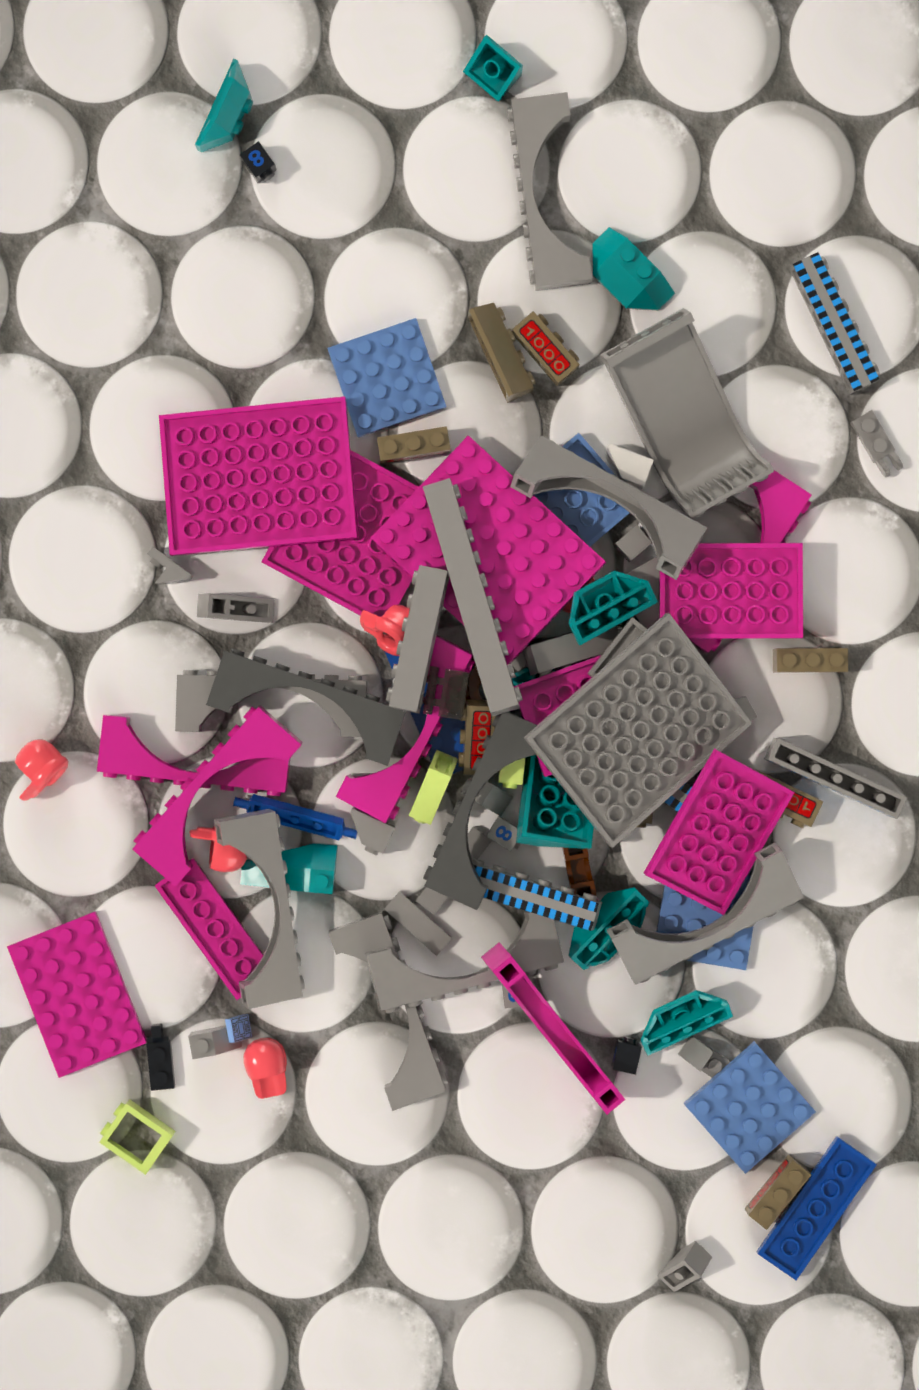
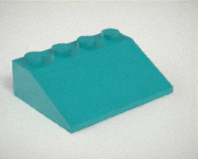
M537 756L526 757L516 843L539 847L591 849L594 826L553 774L544 777Z

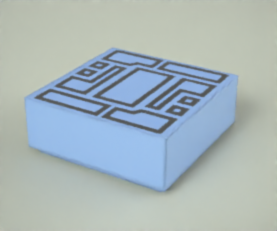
M248 1014L225 1019L229 1043H235L252 1037Z

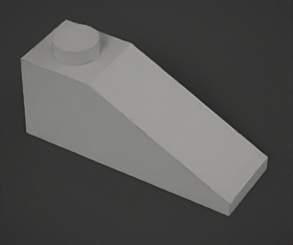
M211 593L198 594L197 617L273 623L274 599Z

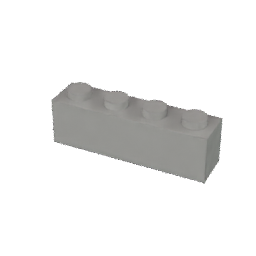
M617 626L582 645H578L574 634L571 633L526 647L523 653L530 676L539 674V677L552 673L554 668L560 667L561 670L574 665V662H583L594 658V656L602 655L619 634Z

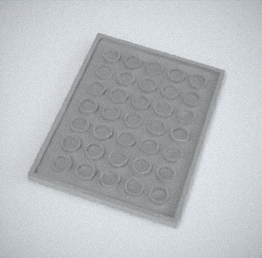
M666 613L523 738L609 847L613 848L705 766L714 748L721 752L745 731L752 722L670 613Z

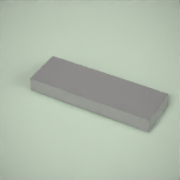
M401 891L384 908L436 956L452 939L448 933Z

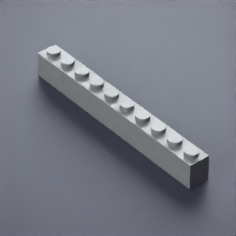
M448 478L423 486L492 716L519 709V701H522L523 698L519 686L514 688L512 678H515L516 675L512 663L507 665L505 656L509 655L506 643L505 641L500 642L498 633L502 632L498 618L493 619L491 610H494L495 606L491 595L487 596L484 589L488 587L486 576L484 573L480 574L477 566L482 563L478 551L473 552L471 543L475 542L471 528L466 529L464 523L465 520H468L465 507H460L457 500L461 498L458 484L453 485L451 479Z

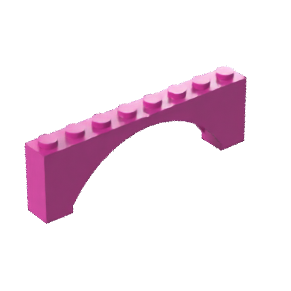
M774 470L765 480L749 485L754 490L761 514L760 543H786L783 538L787 532L791 534L799 523L796 521V518L800 512L804 514L812 503L809 501L812 494ZM689 639L695 647L704 653H709L710 650L714 652L722 641L721 639Z
M439 635L436 636L427 677L428 713L418 740L404 757L384 770L356 777L351 774L347 775L336 795L337 798L384 823H387L390 819H395L400 810V807L397 806L399 800L406 798L411 788L408 786L411 777L416 778L421 769V766L418 764L422 756L426 758L432 748V745L429 744L433 735L438 736L443 726L440 723L443 715L448 716L454 705L451 702L454 694L459 695L465 682L461 681L465 673L469 674L474 667L473 653Z
M261 705L257 709L252 706L243 716L246 721L241 727L236 724L227 734L230 739L225 745L220 742L211 752L215 756L209 762L204 760L196 769L199 774L193 780L189 777L180 787L183 792L178 797L173 795L164 805L168 809L162 815L157 813L149 822L152 827L146 833L142 830L133 840L136 845L132 850L175 887L193 866L188 860L186 851L185 826L191 802L202 784L219 770L243 760L278 758L287 762L303 743Z
M103 715L97 772H103V777L117 778V774L127 775L126 779L140 781L141 777H150V782L164 783V779L173 780L174 785H183L189 777L193 780L199 774L198 772L174 767L154 755L135 734L130 725V717ZM278 758L243 760L227 769L219 770L206 780L200 788H211V784L220 785V790L234 791V787L244 788L243 792L257 794L258 790H267V795L281 796V792H287L290 759L287 762Z
M500 942L481 956L483 961L603 1111L608 1115L626 1099L583 1048Z

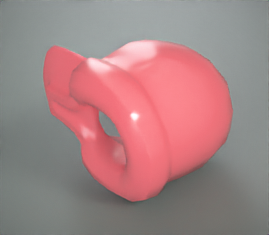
M393 605L380 617L363 610L360 615V624L366 632L376 638L377 644L382 650L391 655L400 656L397 655V646L399 640L403 641L405 632L402 631V623L404 617L408 618L410 608L403 605Z
M43 739L30 741L16 756V765L32 781L19 797L23 801L35 798L46 786L53 785L68 768L69 761L67 758L62 756L50 742Z
M215 826L213 828L198 827L189 831L192 838L211 840L209 868L219 872H234L245 864L247 856L230 845L222 846L217 843Z
M272 1038L254 1040L247 1046L243 1058L246 1072L252 1080L256 1096L264 1099L284 1094L286 1092L285 1071L287 1058L283 1045Z

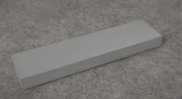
M474 826L468 832V844L471 858L478 859L492 840ZM426 887L416 899V902L435 915L448 897Z

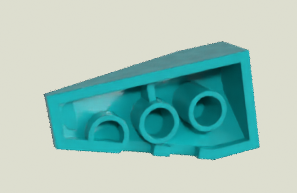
M313 843L282 851V860H285L287 865L285 880L286 884H289L290 890L333 894L338 845ZM251 859L246 860L245 864L241 867L240 885L270 888L256 864Z

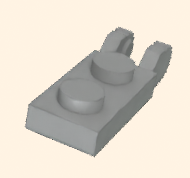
M872 410L850 422L873 463H876L884 477L890 476V470L882 460L887 455L897 470L903 468L899 456L894 452L895 448Z

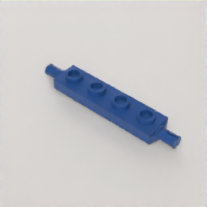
M253 794L249 800L238 797L234 799L233 806L246 809L247 813L265 809L275 811L279 815L280 824L283 826L338 841L342 836L355 840L357 837V830L345 827L344 818Z

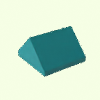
M485 35L463 72L499 102L522 76L523 65L488 35Z

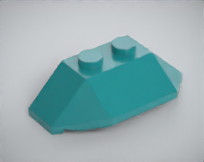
M234 58L196 140L195 146L200 152L233 141L235 134L239 135L244 123L242 119L244 114H248L252 108L253 100H251L249 88L239 62Z
M609 227L593 242V276L626 309L658 311L675 294L661 271L625 236Z
M612 571L574 592L569 626L578 645H582L658 603V600L649 581L618 571Z
M635 887L607 893L600 900L602 905L595 930L589 931L574 927L568 956L583 970L588 969L590 966L607 962L617 953L607 929L628 919L630 924L639 928L642 927L649 901Z
M695 990L654 1009L641 1037V1043L647 1056L723 1022L733 1017L727 1000Z

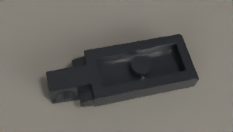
M162 1023L153 1024L151 1026L152 1037H147L146 1044L151 1091L174 1089L175 1077L171 1040H169V1035L163 1036Z

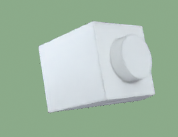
M609 443L606 451L619 479L631 486L642 489L654 460Z

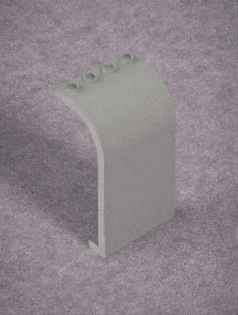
M683 308L600 354L650 459L654 460L653 465L677 505L692 518L703 515L706 509L713 505L724 503L731 495L744 492L748 488L747 486L765 480L774 470L771 463L758 454L744 434L692 323L695 320L691 312Z

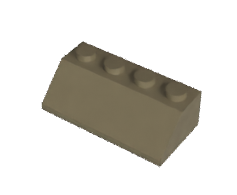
M490 303L469 309V322L507 403L533 392V385L536 384L532 373L530 371L526 372L523 363L526 361L521 350L516 351L513 342L516 339L510 328L506 329L503 323L506 318L501 307L496 308L495 303Z

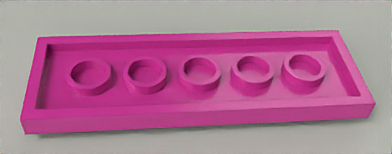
M192 858L189 860L193 864L191 870L176 887L166 878L154 886L232 995L238 1000L241 998L239 981L245 980L262 959L263 953L197 861Z

